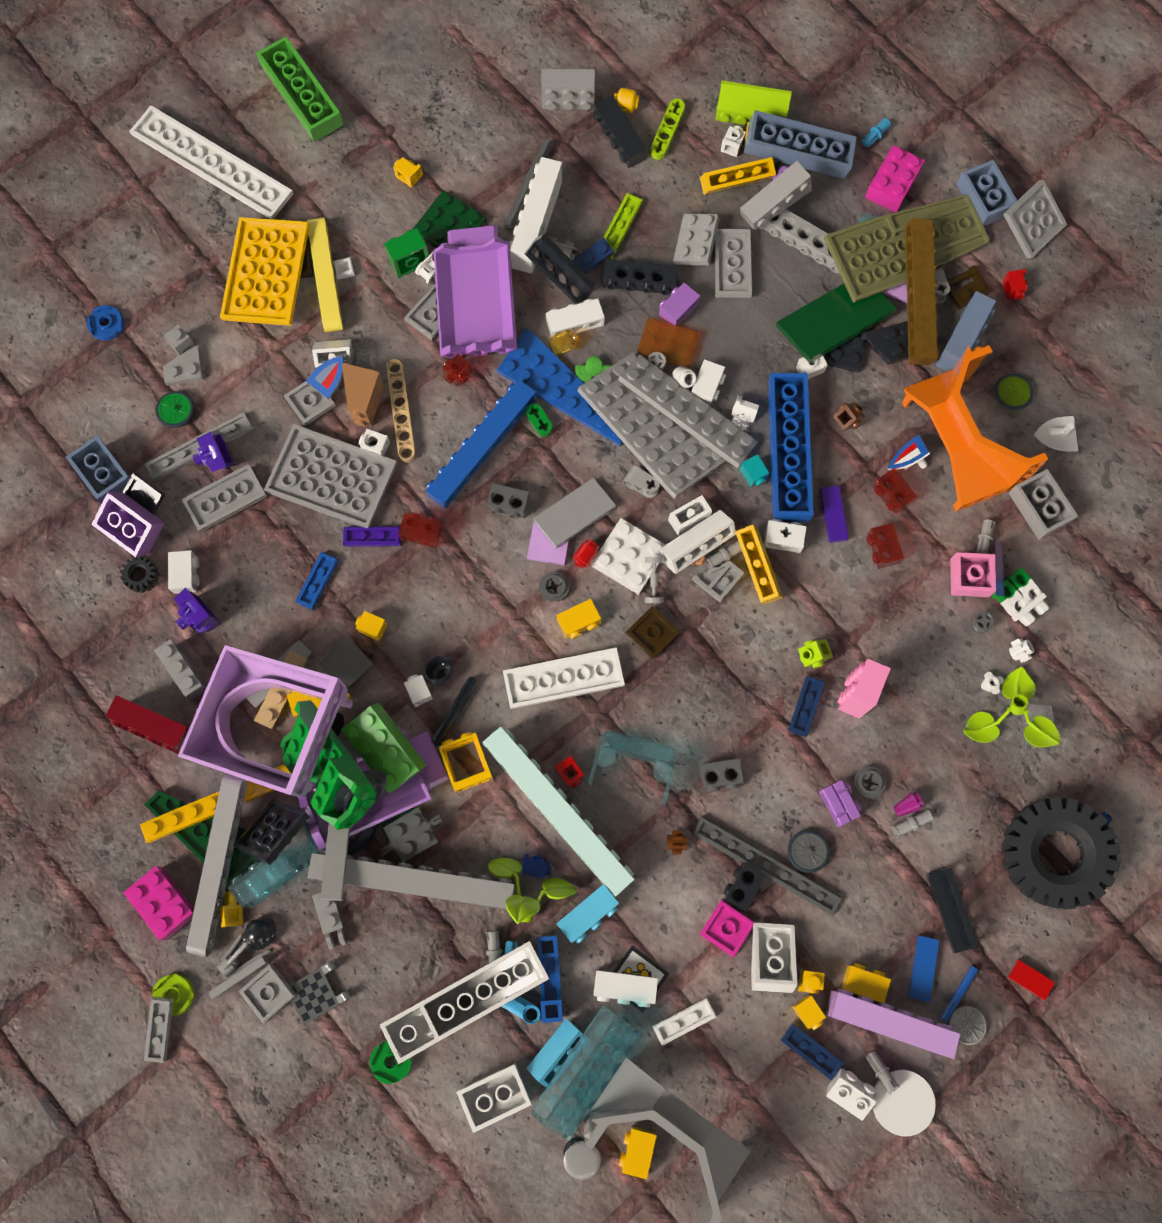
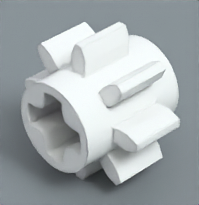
M1023 638L1011 642L1012 647L1009 648V652L1015 661L1020 659L1022 663L1032 658L1031 654L1034 653V648L1029 640L1023 641Z

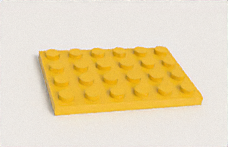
M239 217L220 313L222 320L292 325L310 227L308 222Z

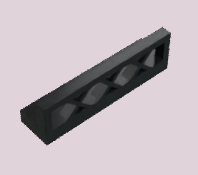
M545 233L535 238L524 253L575 304H578L585 293L591 291L596 285ZM534 248L540 252L541 258H536L531 253ZM546 261H550L553 264V271L546 267ZM559 274L565 276L566 283H562L559 280ZM572 287H576L580 291L577 297L572 293Z
M952 868L926 874L952 952L955 954L979 948Z

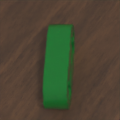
M530 404L526 409L527 419L539 436H549L552 432L551 421L540 405ZM531 411H538L539 418H536L534 414L531 415ZM540 422H542L544 426H547V431L541 429Z

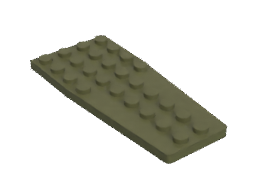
M962 195L872 218L827 234L824 240L853 303L906 283L905 226L912 218L933 220V227L935 228L933 243L936 247L934 261L936 262V268L985 246L989 242V237L969 195Z

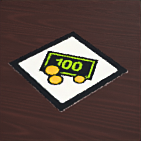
M633 946L629 948L613 971L615 973L658 978L657 991L670 974ZM630 1001V1004L642 1013L647 1008L638 1006V1002Z

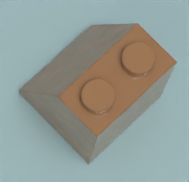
M343 363L342 370L347 407L356 425L362 427L366 425L372 426L384 389L380 373Z

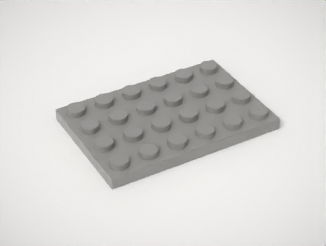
M293 424L264 491L359 527L369 528L397 466V461Z

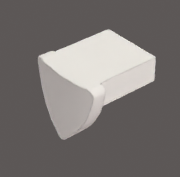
M738 395L732 410V417L753 423L759 405L742 400L743 396Z

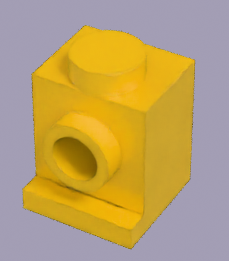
M402 157L394 164L395 176L411 188L423 176L421 165L418 164L416 166L411 160H406Z
M800 970L798 991L819 994V990H823L825 973Z

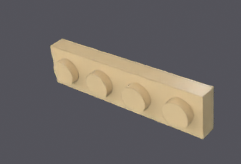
M289 651L284 662L304 668L308 659ZM270 688L254 721L273 729L288 700L287 694H290L291 691L282 688Z

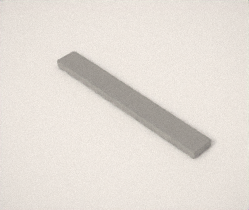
M340 740L357 764V750L349 740ZM329 823L321 900L342 901L350 828L337 830Z

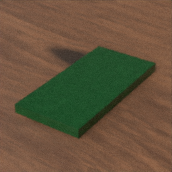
M843 283L777 321L776 327L800 354L811 363L893 315L897 308L882 293L853 303Z

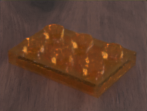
M648 317L637 352L648 356L651 353L660 352L665 356L666 361L689 368L700 333Z

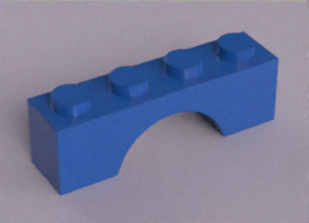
M557 936L536 937L538 958L549 977L548 980L540 984L542 1023L562 1022L563 1011Z

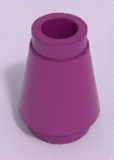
M915 792L913 794L909 793L893 806V809L897 816L900 817L919 811L925 805L919 794Z

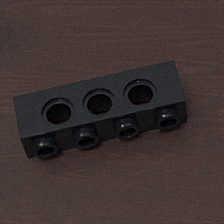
M605 259L603 287L611 290L625 289L626 291L636 290L643 291L644 293L655 292L662 295H670L676 285L677 266Z

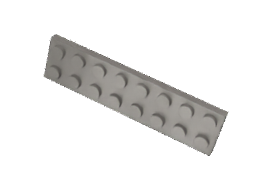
M640 354L618 379V381L736 468L740 466L758 442L696 395L680 386L673 378Z

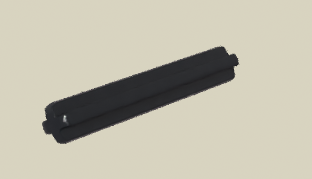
M468 677L433 736L431 742L438 747L442 745V742L478 684L475 678Z

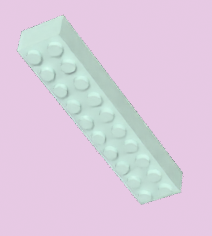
M499 727L483 741L484 747L605 885L609 892L616 897L634 881L632 878L634 873L627 865L623 867L619 863L621 858L613 849L609 851L605 847L607 842L600 834L596 836L592 832L594 827L587 819L583 821L579 817L580 811L573 803L569 805L566 802L567 796L560 788L556 790L553 787V780L547 773L543 775L540 772V765L533 758L530 760L527 757V750L520 743L516 745L513 734L508 729L503 730L502 727Z

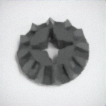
M550 572L541 578L539 591L544 599L550 602H559L567 596L569 582L563 574ZM551 581L555 585L560 586L557 588V594L553 590H549L552 584Z
M864 767L854 777V787L858 794L865 798H876L885 789V777L877 768ZM871 776V781L877 785H872L868 789L867 784L863 781L868 780Z

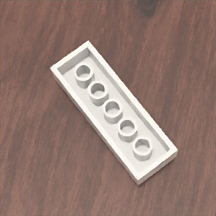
M541 157L539 164L536 163L535 177L530 180V192L525 195L524 210H520V222L514 228V240L510 241L512 269L531 274L535 264L524 253L535 238L546 233L562 185V162ZM534 248L531 253L538 258L539 251Z

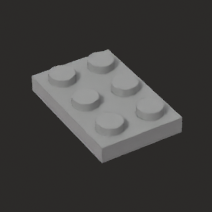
M718 214L683 215L673 259L675 265L709 266L719 222Z

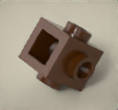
M855 402L850 404L844 403L838 408L839 411L833 415L843 431L857 429L862 425L861 421L866 417L863 413V408Z

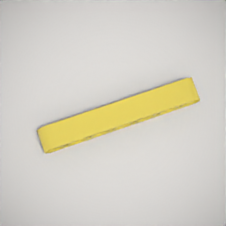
M325 217L307 220L310 225L308 234L324 331L329 333L344 330Z

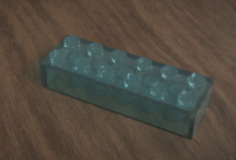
M603 1005L530 1113L544 1127L570 1141L636 1043L641 1032Z

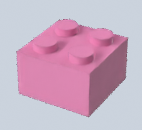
M956 553L950 559L951 595L990 597L996 592L995 554Z

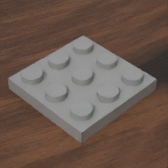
M1039 180L1003 214L1026 258H1033L1067 225L1044 180Z

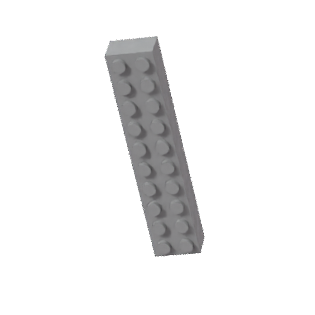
M319 850L318 854L312 853L307 878L322 881L326 851ZM347 855L344 880L346 885L507 909L506 899L511 895H515L516 885L512 884L510 879L499 878V882L492 881L490 876L479 875V879L472 878V874L459 872L457 876L452 875L453 872L451 870L439 869L438 872H433V868L419 866L418 869H413L411 864L399 863L398 866H393L391 861L379 859L378 863H373L374 859L359 856L358 860H354V856Z

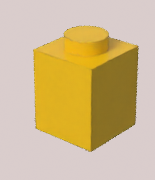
M366 611L358 616L355 623L359 633L380 641L388 625L385 619Z
M807 995L792 1006L807 1029L812 1028L814 1030L823 1024L822 1020L826 1018L811 995Z

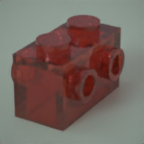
M404 513L398 535L401 540L437 549L443 527L437 518L428 517L427 519L421 517L418 513Z

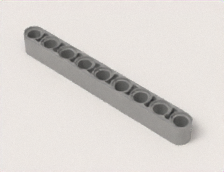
M225 774L221 782L186 946L187 953L208 957L213 949L220 916V906H222L234 850L233 845L236 841L247 789V780Z

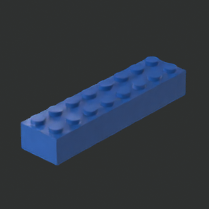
M770 373L767 383L772 519H779L783 522H810L813 516L808 373Z

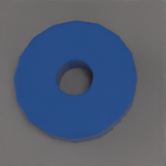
M102 305L92 311L93 313L87 318L89 332L96 339L102 341H110L117 338L125 326L122 313L110 305ZM104 320H110L107 326H101Z

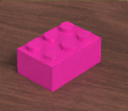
M893 145L870 184L865 198L896 213L917 178L925 160Z
M155 866L123 892L159 940H168L192 920L195 907L164 867Z

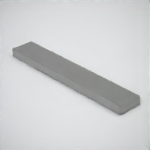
M243 412L145 463V466L152 479L156 481L194 461L193 455L198 453L197 448H199L197 438L211 431H220L225 444L252 431L254 428L246 413Z

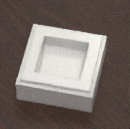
M351 257L333 261L337 280L355 276Z

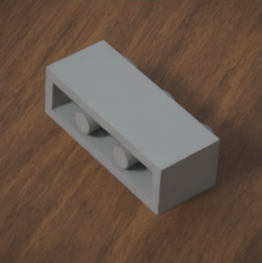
M170 639L154 650L187 699L192 701L205 692L206 686L174 641Z

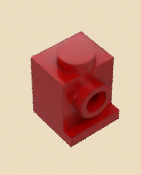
M1026 269L1009 271L1002 281L1007 300H1020L1025 297V292L1028 288L1027 280L1024 279Z
M571 756L554 767L568 788L570 786L576 788L583 783L582 778L584 774ZM569 771L574 772V777L569 778L567 773Z

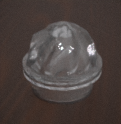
M745 413L737 414L733 418L732 423L740 431H748L751 418L746 416Z

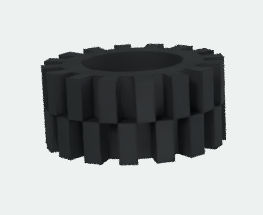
M134 556L132 561L126 560L127 565H122L124 570H120L122 574L120 578L123 580L124 585L134 592L144 593V590L150 591V586L155 587L154 581L158 582L156 577L159 576L158 569L146 557L138 556L136 558ZM138 568L146 570V576L141 581L133 579V573Z

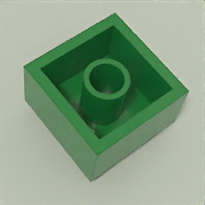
M417 228L408 230L403 235L391 238L384 243L389 263L398 279L415 271L417 266L429 256L427 246Z

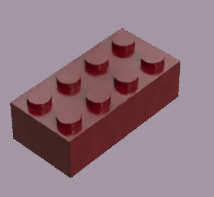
M117 695L105 717L111 719L110 724L176 754H179L189 730L188 727Z

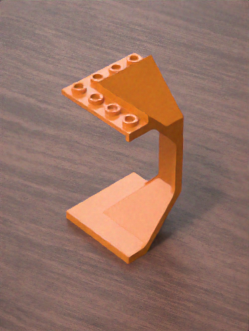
M968 345L952 370L903 388L906 395L902 401L904 408L909 407L910 403L914 401L926 410L949 453L957 493V501L953 505L956 512L1012 490L1017 484L1031 478L1048 460L1045 453L1032 458H1026L980 434L960 394L962 383L971 378L985 356L993 352L989 345L983 348L982 346L976 347L972 351Z

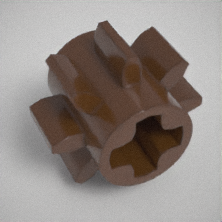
M673 830L672 835L667 834L666 849L672 850V855H681L682 850L687 851V835H682L681 830Z

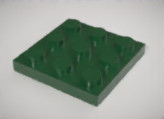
M443 190L413 229L417 228L424 241L438 248L441 244L448 243V231L482 227L487 219L486 216Z

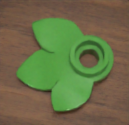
M592 355L587 360L586 366L576 365L575 372L577 377L586 383L611 366H602L600 358Z

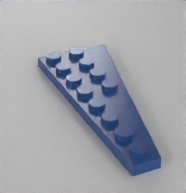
M526 328L516 342L517 349L507 354L498 367L497 373L514 383L518 379L535 390L536 396L618 446H621L622 440L578 392V388L584 383Z

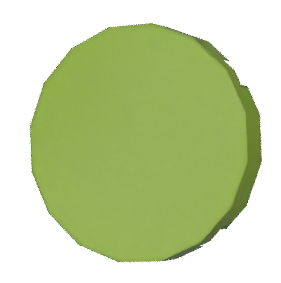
M179 974L164 976L158 980L152 991V996L174 999L172 1016L180 1015L187 1011L193 1003L195 995L191 981Z

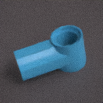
M521 996L501 1006L528 1024H536L542 1019L541 1008ZM531 1008L537 1011L538 1015L535 1020L528 1018V1011Z

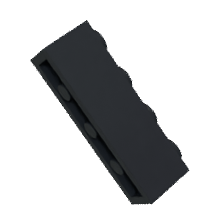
M613 95L594 104V120L600 123L603 134L610 139V144L619 153L621 162L625 163L629 169L646 160V146Z

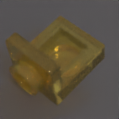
M565 329L549 338L556 356L572 348L576 350L581 349L578 334L569 329Z

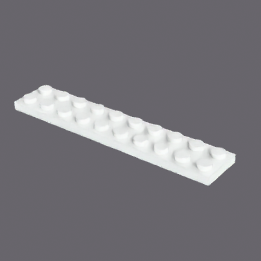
M153 106L146 110L130 130L132 136L269 219L274 220L293 195V191Z

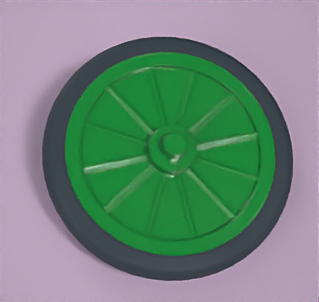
M180 391L164 394L158 400L155 408L156 417L159 422L170 428H178L187 424L192 419L195 411L194 402L191 397Z

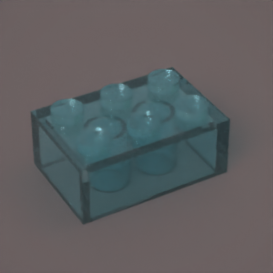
M282 850L278 858L271 865L264 862L254 863L248 868L249 872L245 875L240 874L231 881L232 885L228 888L241 907L253 908L301 870L289 853Z

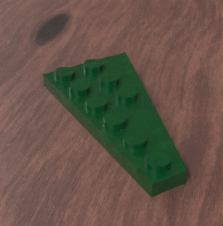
M158 790L144 806L158 817L188 803ZM214 817L173 833L203 864ZM238 827L236 841L246 830ZM234 847L226 886L230 887L256 859Z

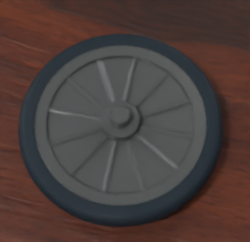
M812 830L800 831L791 838L788 844L789 860L796 869L802 872H817L829 860V845L826 839L818 832Z

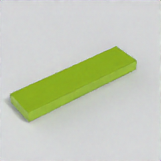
M629 193L624 197L604 235V238L615 254L643 203V199ZM613 254V255H612L611 257H609L608 259H612V260H613L615 254Z

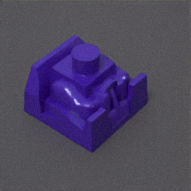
M211 431L197 438L199 448H197L198 453L193 455L196 465L204 464V466H209L211 472L235 466L220 431Z
M186 587L174 598L179 607L177 613L181 616L175 622L182 630L189 626L201 634L211 631L221 624L200 597Z

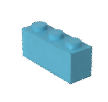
M603 884L561 919L557 925L571 943L576 941L578 944L587 936L585 932L589 928L595 930L603 923L600 920L606 914L610 917L618 910L616 906L619 903Z
M565 1019L526 1069L539 1083L551 1091L591 1040L568 1019Z

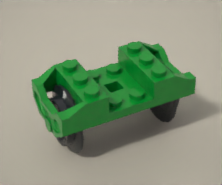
M311 700L296 703L294 710L298 715L293 730L282 739L280 744L283 764L291 774L318 711ZM338 711L310 780L318 784L311 800L312 807L322 819L332 824L337 830L352 827L380 799L386 787L387 777L379 769L361 771L338 738L345 721L343 715Z

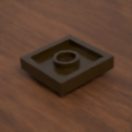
M653 606L625 632L652 660L680 633Z

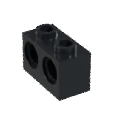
M744 863L742 866L738 865L732 875L735 879L732 884H727L723 894H725V901L746 912L766 875ZM745 872L752 874L753 880L751 883H746L743 880ZM736 889L743 893L741 901H736L733 897V892Z

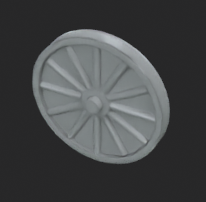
M959 1007L949 1019V1026L954 1027V1032L960 1034L959 1042L962 1044H977L986 1034L987 1023L985 1017L974 1007Z

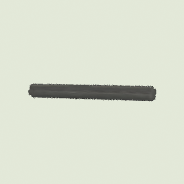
M549 139L543 140L504 222V227L508 230L514 228L520 210L524 207L525 195L530 192V180L535 177L534 169L536 163L539 164L541 157L547 158L553 143Z

